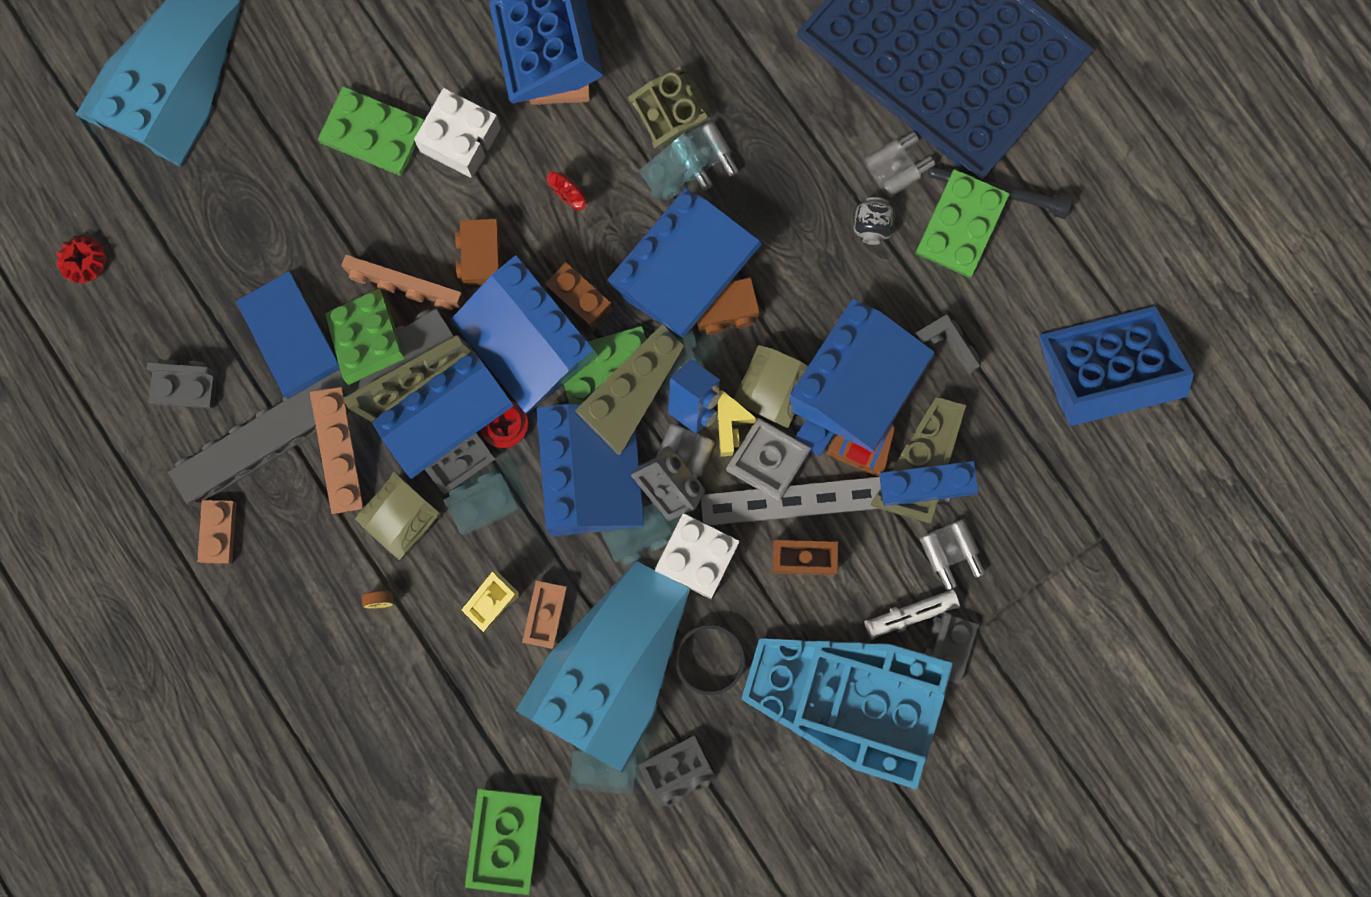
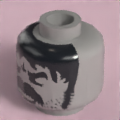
M872 197L867 198L865 202L857 206L854 232L863 238L864 243L878 245L881 243V240L892 236L895 210L889 205V201Z

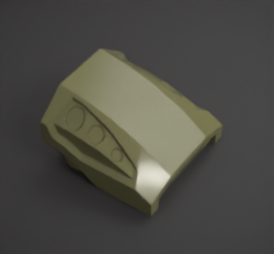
M681 66L650 81L627 97L651 135L652 144L655 149L667 145L691 128L712 119L709 107L696 83L685 68Z
M758 345L734 400L743 408L788 429L795 414L791 409L789 395L808 366L777 350Z
M393 472L382 489L359 512L355 520L401 561L423 538L441 513L415 492L396 472Z

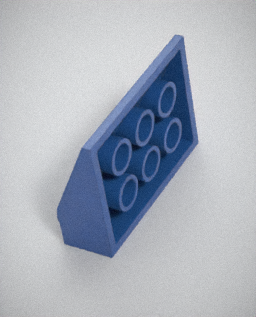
M493 0L489 2L510 102L518 103L578 90L604 76L586 0Z
M685 188L608 278V282L623 300L684 338L761 246V242L707 200Z
M516 255L494 272L450 320L526 414L598 357L593 348Z
M852 299L789 395L792 412L874 453L932 360L934 351L880 311Z
M1156 306L1039 335L1057 400L1069 426L1188 397L1194 373Z
M581 404L538 407L537 419L547 532L554 537L644 527L641 487L631 476L634 469L639 466L636 429L622 453L618 455L575 412Z

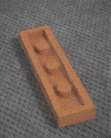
M345 255L341 265L349 274L348 278L356 282L366 284L367 280L378 283L377 287L381 290L394 293L396 289L405 292L407 298L417 302H423L424 299L435 302V307L448 312H452L453 308L460 310L465 303V298L459 291Z
M342 386L311 390L310 397L331 513L336 514L363 509L347 410L343 400Z

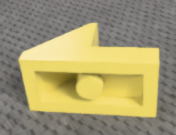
M719 391L720 397L717 402L720 454L721 456H733L734 447H739L738 429H732V425L754 424L756 418L727 393Z
M494 570L463 607L462 611L484 632L495 622L505 608L519 598L518 591L497 570Z

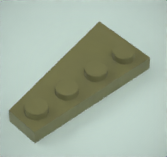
M663 324L660 325L575 410L618 455L622 453L684 345Z
M456 335L346 396L343 400L348 409L372 422L383 412L391 409L405 399L407 395L421 388L434 376L442 373L461 357L466 356L473 350L467 342Z
M936 397L890 472L948 465L966 405ZM880 489L872 500L871 506L931 524L938 500L883 506Z

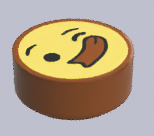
M371 591L362 595L363 608L376 609L394 605V593L391 591Z

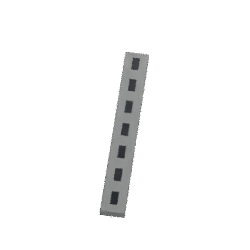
M879 477L789 486L780 502L759 489L706 494L701 498L703 523L708 526L879 509L872 507L871 502L881 489ZM950 498L939 499L937 503L949 502Z

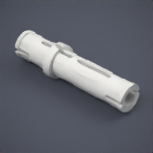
M950 589L947 592L900 609L897 607L891 608L887 614L864 621L865 627L871 640L895 630L902 632L906 626L959 608V601L954 590ZM929 608V609H927V610H924V611H921V612H919V613H916V612H918V611H920V610Z

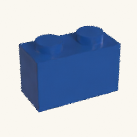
M690 359L670 378L668 414L695 434L704 426L709 427L718 415L716 410L720 397L718 394L720 380Z

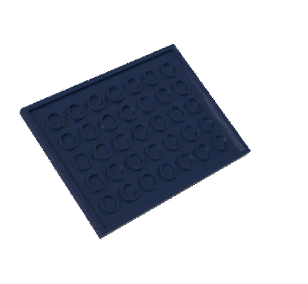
M824 0L800 27L796 35L968 175L980 181L988 175L1094 50L1032 0Z

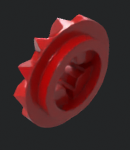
M551 171L546 176L548 185L553 189V192L567 205L581 211L587 206L585 194L568 176L562 172L557 173L555 171Z
M87 235L81 237L73 236V239L63 242L61 250L56 252L58 263L55 265L59 268L63 277L74 283H87L96 279L102 273L106 264V253L103 246L97 240ZM78 249L82 254L89 255L87 258L82 259V268L78 263L71 262L78 257Z
M511 401L513 407L503 413L507 421H517L508 426V436L503 433L501 428H491L500 423L501 415L480 429V433L485 441L496 448H511L517 443L522 442L523 437L528 431V417L523 409L514 401Z

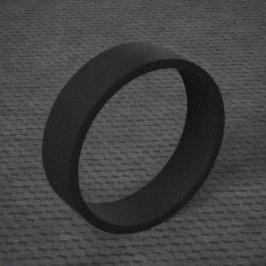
M705 625L693 629L683 637L675 655L676 670L682 682L692 691L703 695H717L728 691L738 682L744 669L745 658L740 642L730 631L719 626ZM704 629H715L727 634L735 642L740 653V668L735 679L728 686L717 691H702L693 687L685 680L679 667V653L682 645L692 634Z

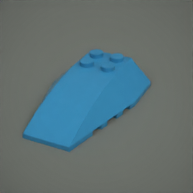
M165 0L105 63L76 115L104 129L107 126L148 146L156 155L182 167L211 116L213 109L212 100L214 93L219 88V75L222 64H225L228 55L226 49L229 39L232 40L242 4L240 0Z
M636 561L547 656L516 711L622 773L654 717L657 707L656 701L664 683V673L668 659L672 655L673 641L676 631L680 627L690 589Z
M759 638L741 699L815 744L828 754L844 762V764L852 769L917 790L934 738L953 663L890 644Z

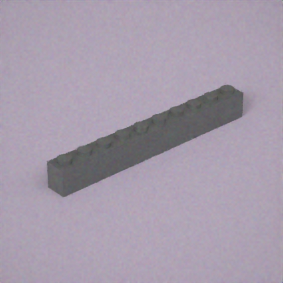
M438 310L423 311L415 317V322L406 327L399 326L395 328L405 359L350 385L342 378L341 370H338L289 399L284 396L283 402L274 408L267 407L256 414V419L248 424L241 423L230 429V435L220 441L216 439L208 442L202 447L203 451L194 457L187 456L176 462V468L169 471L168 474L186 504L198 507L202 504V500L211 499L315 435L317 430L310 397L311 390L342 386L345 398L442 344L445 340L454 337ZM346 405L347 414H349L352 410L348 409Z

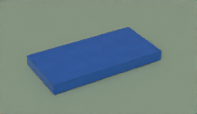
M290 271L236 301L282 394L287 399L340 370L338 360Z

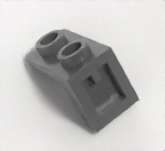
M947 314L914 334V337L928 348H932L943 340L941 335H943L968 374L973 373L979 368V357L972 346L965 344L961 337L962 330L955 320H950Z

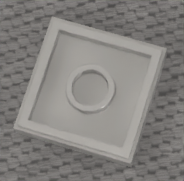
M758 418L728 464L726 471L780 502L809 455L811 447Z

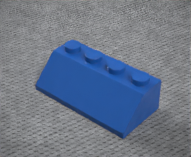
M473 350L466 356L461 357L448 369L434 376L421 388L407 395L405 399L391 409L383 412L372 421V424L385 445L411 479L512 408L513 404Z

